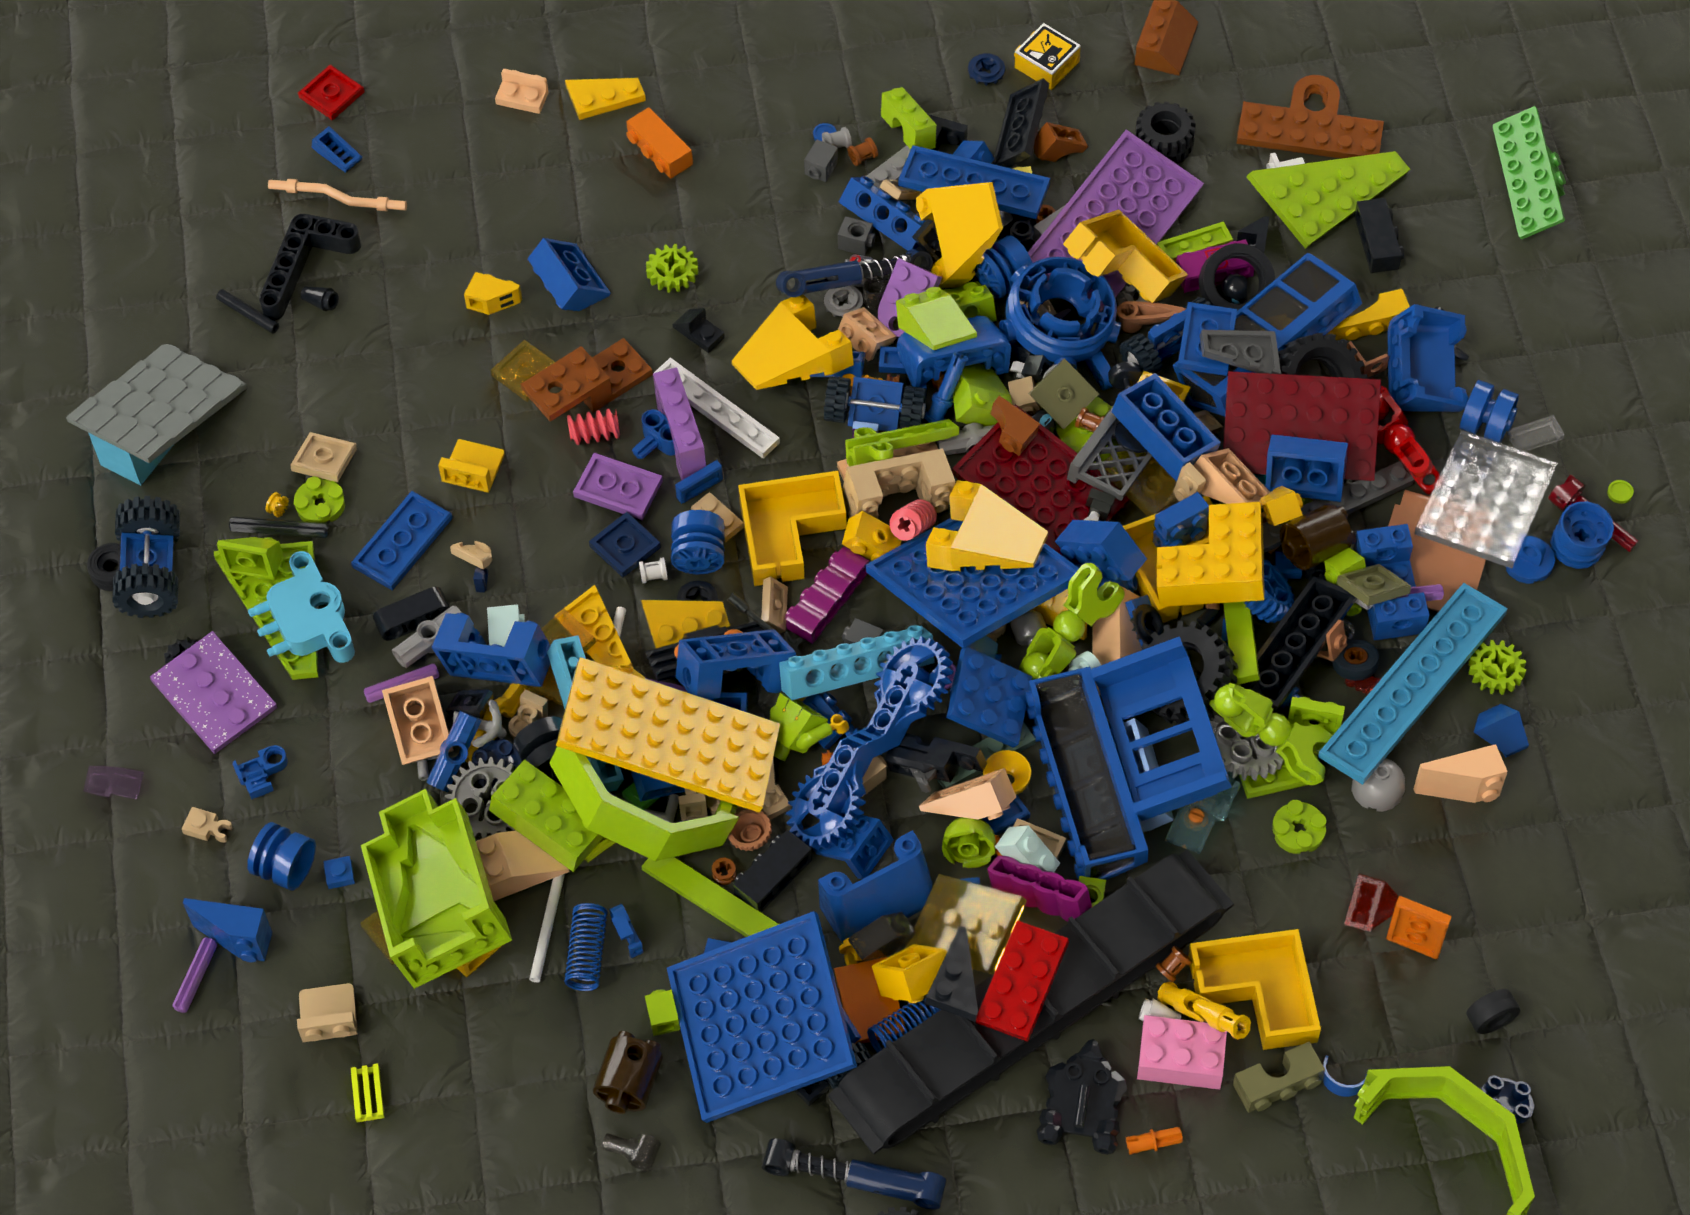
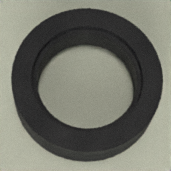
M1242 243L1229 244L1220 248L1209 256L1201 268L1199 275L1200 294L1212 306L1232 308L1238 311L1245 305L1226 301L1216 289V270L1225 260L1232 258L1242 259L1253 266L1259 278L1257 294L1275 280L1274 269L1267 256L1259 249Z

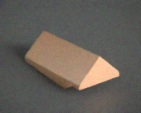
M1122 587L1125 592L1124 598L1115 612L1108 617L1096 620L1092 625V654L1095 655L1101 665L1142 650L1140 642L1136 638V631H1132L1134 626L1130 621L1131 618L1125 602L1140 596ZM1096 684L1099 695H1101L1100 690Z

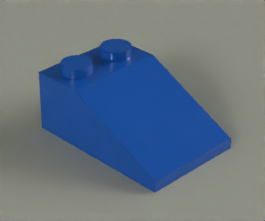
M184 898L183 905L193 927L215 940L216 943L243 961H265L272 930L264 909Z

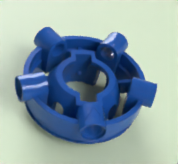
M1048 257L1038 260L1029 266L1024 265L1012 275L1010 280L1013 282L1006 301V319L1001 320L999 323L1000 331L1009 341L1017 339L1029 352L1034 355H1044L1049 361L1054 362V365L1064 358L1074 369H1077L1076 362L1094 356L1107 342L1116 343L1121 323L1115 321L1117 304L1114 292L1103 276L1091 275L1085 269L1082 261L1068 257ZM1051 273L1048 282L1044 284L1047 280V276L1045 274ZM1093 289L1091 299H1089L1087 294ZM1052 298H1060L1073 304L1079 316L1086 317V322L1080 325L1078 321L1061 320L1049 312L1044 313L1040 318L1037 310L1040 304H1043L1045 301ZM1020 300L1027 302L1026 305H1021ZM1102 300L1104 307L1102 312H1099L1100 302ZM1094 322H1096L1093 337L1080 340L1079 336L1084 333L1089 334Z

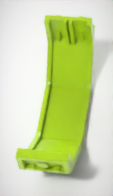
M557 746L550 761L552 769L588 830L654 861L723 846L739 817L734 815L738 806L721 800L713 816L670 823L611 795L585 755Z
M1450 1066L1373 1069L1367 1071L1364 1085L1357 1094L1359 1098L1354 1104L1356 1107L1354 1119L1363 1125L1377 1107L1387 1099L1437 1098L1442 1100L1496 1142L1513 1200V1205L1506 1215H1527L1535 1195L1513 1113Z

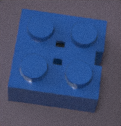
M1199 492L1155 515L1154 526L1156 530L1153 532L1152 542L1156 547L1184 546L1191 541L1200 540L1206 534L1209 505Z

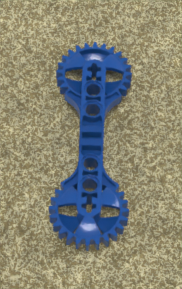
M923 636L919 640L911 637L910 644L903 640L901 649L894 646V654H886L888 662L880 663V666L884 669L876 673L881 678V680L874 683L879 688L874 692L877 709L868 726L840 740L829 762L814 769L812 778L806 775V783H798L799 792H792L796 798L794 801L788 802L793 808L786 812L791 817L787 824L792 827L790 832L810 848L812 847L819 851L820 847L828 850L829 844L837 847L839 838L846 841L845 833L847 831L852 834L854 833L851 826L853 824H860L856 817L857 815L864 814L859 809V806L866 803V801L861 799L866 794L862 778L872 759L900 745L910 724L917 719L925 717L928 707L934 710V702H942L941 693H948V690L944 687L952 683L947 676L954 673L949 668L953 661L948 658L950 654L938 642L931 638L926 640ZM936 656L938 665L930 674L919 666L923 661ZM808 813H811L820 820L816 825L805 830L803 829L802 820Z

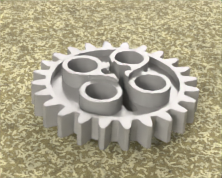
M1217 715L1214 717V721H1210L1227 772H1232V778L1240 774L1243 780H1246L1248 775L1256 781L1258 775L1266 779L1268 773L1275 775L1276 769L1282 768V764L1285 761L1282 756L1275 752L1277 746L1272 747L1265 744L1260 739L1259 734L1248 738L1243 737L1228 725L1223 717L1221 718Z
M490 757L488 764H484L482 758H479L478 766L469 761V770L466 771L460 767L462 775L461 777L452 776L456 784L447 785L448 790L452 794L445 795V799L449 802L457 798L464 810L468 804L474 803L478 805L476 811L467 813L475 841L479 835L483 839L495 833L507 832L509 829L516 831L501 819L498 821L490 820L489 818L492 814L489 811L490 801L487 802L486 809L483 799H488L490 794L492 796L513 773V764L510 763L505 768L503 759H500L496 765L493 758ZM485 779L487 784L483 788L477 789L474 787L477 780ZM494 779H498V781L495 783L494 787L492 788V782H493V780H494ZM485 810V813H484L485 816H484L483 821H479V818L481 817V815L483 814V811Z

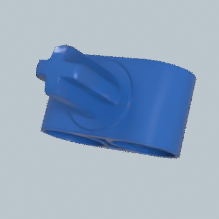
M654 409L644 412L641 420L645 438L632 449L635 457L643 459L655 448H658L666 455H675L673 440H668L672 439L666 416Z

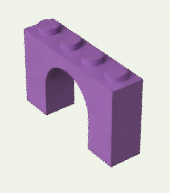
M675 367L653 373L657 408L667 418L674 443L676 465L682 481L704 468L706 462L704 445L678 368Z

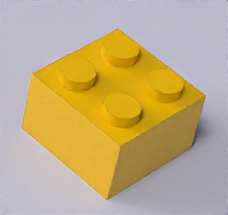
M913 944L872 965L880 995L893 998V1000L908 1001L909 1003L922 1001L925 998L924 996L928 994L947 954L946 949Z

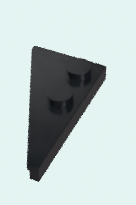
M959 926L926 996L925 1004L976 1022L978 1008L966 927Z

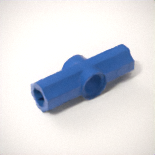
M459 711L447 739L440 746V754L426 783L442 791H449L447 785L453 783L452 776L457 774L461 764L467 759L469 746L481 723L480 719ZM458 745L460 749L459 754L456 757H449V749L452 746Z

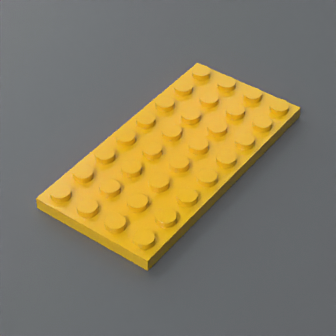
M580 657L577 662L556 746L760 813L764 805L780 723Z

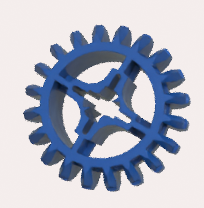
M1264 560V600L1245 601L1244 603L1253 615L1256 614L1258 616V619H1264L1267 623H1275L1283 619L1293 605L1295 596L1291 592L1293 590L1292 587L1287 583L1288 580L1282 575L1283 572H1279L1276 565H1271L1269 560Z

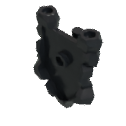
M1094 1039L1088 1040L1079 1053L1071 1056L1066 1064L1061 1062L1049 1068L1045 1077L1049 1084L1050 1098H1047V1109H1043L1039 1117L1041 1125L1037 1129V1136L1040 1142L1048 1145L1057 1144L1063 1132L1092 1137L1094 1150L1108 1155L1114 1153L1118 1146L1116 1136L1120 1130L1119 1122L1116 1121L1118 1117L1116 1107L1121 1101V1096L1127 1091L1126 1079L1118 1072H1111L1112 1068L1109 1062L1103 1057L1099 1043Z

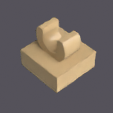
M525 689L520 696V707L517 711L518 719L521 720L526 714L530 716V724L547 717L548 699Z
M778 784L775 785L774 793H766L761 810L770 820L791 810V806L788 804L789 801Z
M685 788L686 795L678 796L681 820L708 817L705 795L701 793L696 794L695 791Z

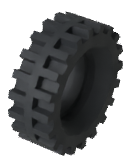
M1316 333L1301 337L1295 341L1288 342L1284 350L1278 351L1281 374L1298 375L1300 367L1305 362L1317 360L1329 369L1332 377L1367 379V374L1361 375L1360 367L1364 366L1363 360L1356 361L1354 357L1358 351L1355 348L1347 349L1348 341L1345 339L1335 340L1336 335L1334 334L1323 335V333Z
M1177 621V628L1173 629L1167 624L1163 626L1164 633L1158 635L1154 632L1151 634L1154 640L1150 645L1143 643L1141 648L1144 650L1180 636L1186 651L1193 650L1202 655L1204 670L1197 683L1209 719H1211L1214 715L1209 703L1211 700H1214L1218 689L1229 685V683L1237 684V677L1233 674V670L1238 669L1237 663L1232 659L1235 655L1227 644L1206 625L1202 627L1198 622L1192 621L1190 626H1188L1184 621ZM1183 699L1152 710L1171 724L1173 721L1182 724L1189 720Z

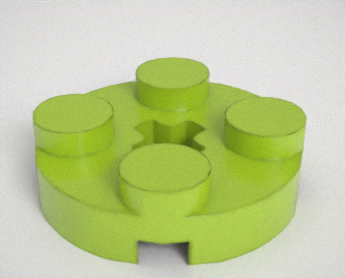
M313 476L308 478L306 483L297 490L294 496V506L298 516L304 522L322 523L329 520L333 522L344 511V493L336 482ZM319 498L324 499V504L319 503L318 505H315V500Z
M1292 800L1287 805L1281 807L1274 816L1272 831L1275 835L1274 839L1282 849L1293 854L1315 851L1325 838L1326 818L1316 807L1299 800ZM1294 824H1303L1306 831L1300 830L1295 832Z

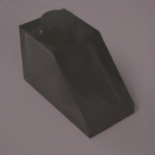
M902 912L881 916L853 934L848 941L861 960L865 961L893 955L903 950L916 934V931Z

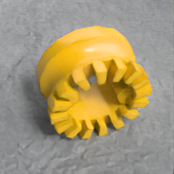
M274 492L266 503V512L273 513L276 517L282 516L285 513L284 509L287 510L286 506L289 505V499L285 496L281 497V494Z

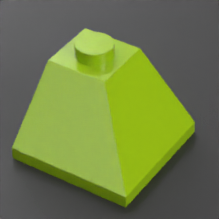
M249 537L218 540L217 542L226 572L275 580L283 557L279 541L270 537Z

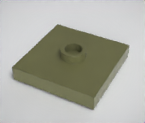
M1064 358L1028 393L1062 429H1065L1079 415L1080 411L1086 408L1099 395Z
M1380 564L1345 573L1337 577V584L1367 606L1404 596L1411 592V585Z

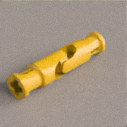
M1169 981L1163 983L1158 990L1157 999L1166 1006L1171 1005L1177 1012L1197 1021H1205L1211 1028L1220 1032L1227 1031L1237 1040L1245 1038L1250 1031L1251 1021L1249 1017L1236 1015L1232 1009L1214 1003L1210 999L1189 989H1180L1175 983Z

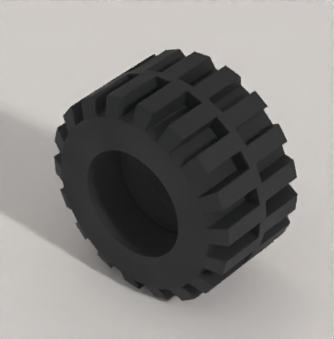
M1164 101V104L1156 102L1154 106L1148 105L1145 111L1142 110L1139 113L1136 121L1135 136L1177 164L1181 162V159L1185 160L1188 157V153L1191 154L1196 123L1191 112L1187 113V108L1184 106L1179 107L1177 103L1169 104V101ZM1159 132H1169L1172 135H1161Z

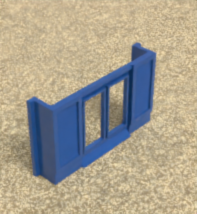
M1180 636L1090 669L1092 677L1100 690L1135 802L1133 803V808L1141 822L1232 788L1200 688ZM1183 699L1190 721L1130 742L1123 720ZM1193 730L1200 752L1140 774L1133 751Z

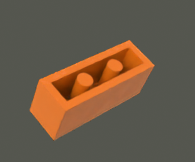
M649 107L626 121L628 130L626 134L632 144L636 143L641 148L643 155L646 158H650L655 163L657 169L661 173L664 172L670 179L693 165L692 150Z

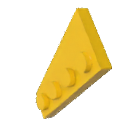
M595 585L554 615L559 624L571 637L579 635L584 652L594 662L606 666H633Z

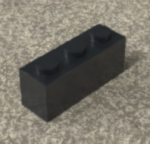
M1385 198L1357 201L1354 217L1370 273L1399 270L1400 262L1404 259V249L1402 245L1398 244L1399 234L1397 226H1393L1392 208L1387 206Z
M789 830L782 836H776L772 840L770 848L764 854H758L753 860L752 866L746 872L742 871L737 875L733 884L734 896L762 912L812 861V849Z

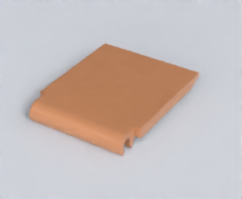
M1405 490L1401 504H1395L1388 526L1408 524L1413 544L1410 563L1416 587L1442 585L1444 591L1443 599L1426 601L1429 610L1439 612L1463 583L1477 590L1494 535V531L1490 530L1494 514Z

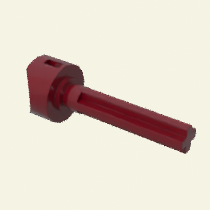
M1569 475L1564 484L1557 485L1548 497L1563 512L1569 505L1576 502H1590L1581 496L1585 485L1573 475ZM1613 521L1614 531L1612 539L1630 552L1637 545L1638 540Z

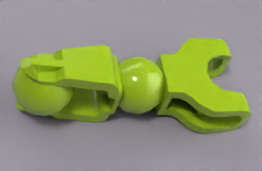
M1093 563L1083 564L1069 581V595L1063 605L1068 610L1056 616L1053 630L1048 627L1047 629L1040 628L1027 648V654L1023 658L1018 670L1032 676V680L1060 674L1076 656L1075 646L1071 643L1083 637L1085 623L1092 626L1096 620L1112 615L1124 598V589L1118 583L1109 581L1105 582L1097 590L1103 578L1101 570ZM1048 683L1040 684L1039 686L1044 687Z
M1232 683L1218 689L1214 700H1211L1209 705L1224 718L1228 725L1243 737L1248 738L1259 734L1260 739L1265 744L1272 747L1277 746L1275 752L1282 756L1288 771L1297 779L1308 785H1317L1322 782L1325 775V767L1315 758L1314 754L1319 755V751L1333 736L1331 733L1319 725H1309L1306 727L1296 722L1290 725L1285 716L1272 713L1273 702L1269 698L1250 689H1244Z

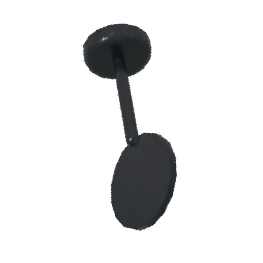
M1135 362L1116 364L1108 372L1109 383L1117 389L1126 390L1138 383L1143 373L1142 368ZM1121 422L1117 424L1115 438L1119 445L1130 452H1148Z

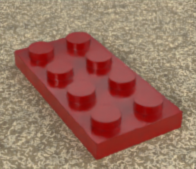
M1017 920L979 1009L976 1023L1028 1042L1069 944V939Z

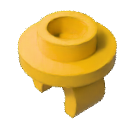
M858 937L847 938L839 946L840 953L845 954L846 965L856 964L857 961H864L866 959L863 950L866 947V943L864 940H859Z

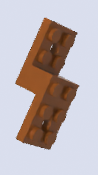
M622 338L594 357H591L580 346L521 383V389L551 422L582 401L594 413L652 376L653 371L633 347ZM615 366H623L625 368L621 372L612 370ZM553 387L562 388L559 393L550 392V389Z

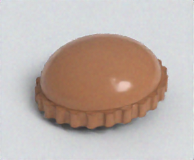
M745 809V811L741 810L740 813L735 814L739 819L728 836L729 841H731L735 848L753 851L768 842V839L771 837L770 834H772V825L770 819L763 811L759 813Z

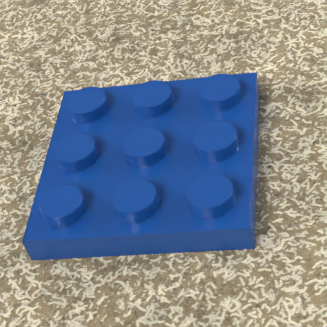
M962 648L946 718L1014 748L1019 745L1027 705L1025 692L1029 691V681L1032 680V676L972 648Z

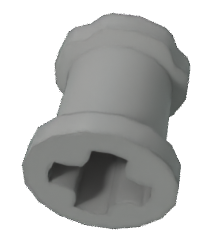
M846 127L841 128V131L822 133V141L838 148H848L852 145L851 136Z

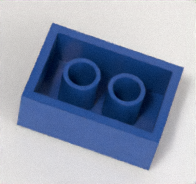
M1072 520L1055 540L1056 544L1060 547L1061 554L1075 566L1080 568L1085 563H1093L1101 570L1102 577L1110 580L1130 581L1147 560L1120 522Z

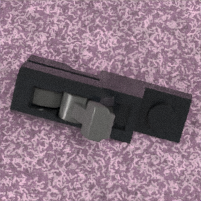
M910 733L905 734L900 745L888 750L885 757V762L890 771L916 778L921 791L925 793L931 792L929 782L933 779L951 783L960 766L969 771L977 770L983 772L987 765L980 748L934 737L931 744L922 742L920 736Z

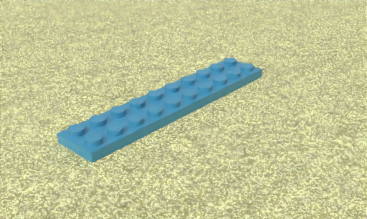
M1463 583L1319 751L1318 757L1363 785L1504 618L1508 608Z

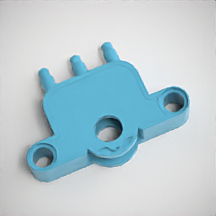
M305 551L296 552L289 560L293 577L272 586L267 592V601L248 609L250 617L271 611L274 622L264 625L257 632L262 637L280 631L284 641L267 649L270 657L288 650L295 655L304 656L328 647L335 661L341 663L348 662L353 658L355 650L350 633L343 621L345 609L340 591L336 586L323 582L309 553ZM320 605H327L325 608L316 609Z

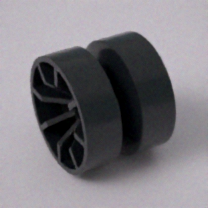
M552 716L541 718L524 727L516 735L514 746L522 761H528L558 783L560 781L552 769L550 761L557 748L556 743L563 719Z

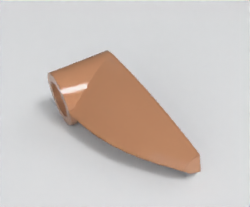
M1126 301L1118 306L1117 315L1122 330L1126 333H1135L1142 325L1163 323L1169 320L1173 314L1180 313L1186 308L1162 303Z

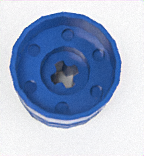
M1006 236L995 242L993 248L985 250L982 255L985 259L982 264L976 265L974 271L981 286L986 285L994 299H1001L1005 294H1009L1013 282L1010 279L1020 267L1032 264V260L1018 239L1013 236Z
M1583 501L1569 505L1562 513L1552 533L1550 543L1554 555L1564 565L1575 569H1583L1595 565L1602 557L1606 546L1612 538L1614 531L1613 520L1607 510L1598 504Z
M689 510L675 516L672 521L671 530L673 541L671 545L672 565L677 570L696 575L708 574L720 569L724 564V519L718 514L705 510Z
M270 822L260 830L254 840L248 857L247 869L250 874L260 876L264 880L272 879L274 884L293 891L301 885L309 873L316 853L315 840L297 832L291 834L290 829Z

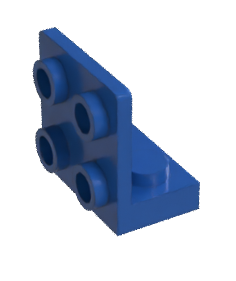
M857 815L856 819L859 820L860 824H853L851 826L854 831L853 834L848 831L845 833L846 841L839 838L837 847L829 844L828 850L820 847L819 851L815 849L814 851L818 855L845 861L858 879H864L871 873L894 839L880 819Z

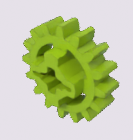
M666 244L664 245V250L661 251L659 248H656V255H649V261H646L647 278L650 279L652 286L658 285V290L666 287L667 293H670L672 288L680 292L681 286L689 288L688 281L695 282V275H698L697 258H694L693 251L687 252L686 246L678 249L677 244H674L673 248H669Z
M1491 640L1489 646L1482 643L1480 648L1470 657L1468 673L1469 675H1474L1473 683H1481V690L1488 687L1490 688V694H1493L1496 689L1499 690L1501 695H1504L1506 688L1513 692L1515 685H1521L1526 673L1524 668L1526 660L1520 659L1521 651H1513V644L1505 647L1503 640L1499 645H1496L1494 640Z

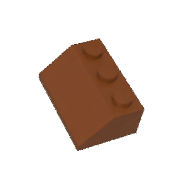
M1153 1L1136 46L1135 65L1180 76L1198 26V21L1178 1Z

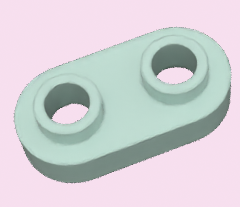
M1086 651L1077 655L1069 663L1070 668L1068 671L1089 666L1093 669L1101 666V663L1095 655Z

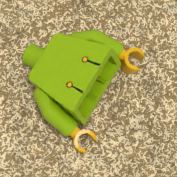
M780 693L776 705L770 709V720L780 723L774 757L786 761L791 750L805 753L818 741L833 734V730L838 734L846 733L849 730L848 722L843 719L842 715L834 714L829 724L827 723V718L802 702L806 697L791 700L787 695Z

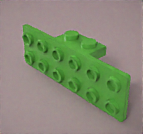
M1533 106L1493 124L1518 236L1524 239L1564 222L1565 218L1560 196L1565 195L1563 185L1566 184L1562 172L1559 171L1558 166L1561 165L1558 154L1552 152L1546 145L1538 109Z

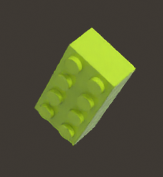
M526 760L492 794L489 806L490 812L572 872L578 868L604 838L586 828L564 788Z

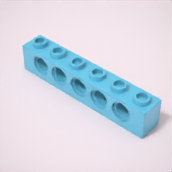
M922 625L909 626L906 630L886 632L883 636L875 638L866 637L856 643L839 644L836 648L829 650H816L809 655L792 656L786 661L779 662L781 689L791 700H796L879 678L876 673L884 669L880 666V663L888 662L886 654L893 655L894 646L901 649L902 641L904 640L910 644L911 637L919 640L923 636L926 640L929 638L933 640V635ZM934 656L923 661L919 666L934 663Z

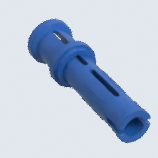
M953 353L939 391L932 395L931 399L933 402L929 411L924 415V418L929 423L946 420L947 411L953 405V393L968 361L966 355L962 359V353Z

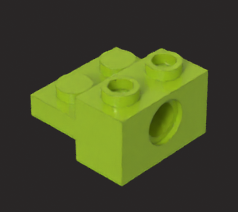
M979 281L943 290L952 296L967 319L975 316H987L992 322L997 321L994 298L986 285L981 286Z
M1292 697L1288 721L1290 725L1296 722L1306 727L1313 725L1310 722L1314 721L1334 735L1341 727L1345 706H1340L1334 702L1313 701L1307 697Z

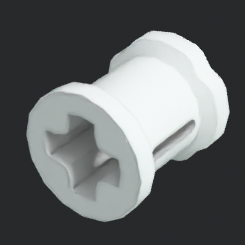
M664 557L655 562H639L642 584L647 583L649 580L661 578L668 580Z

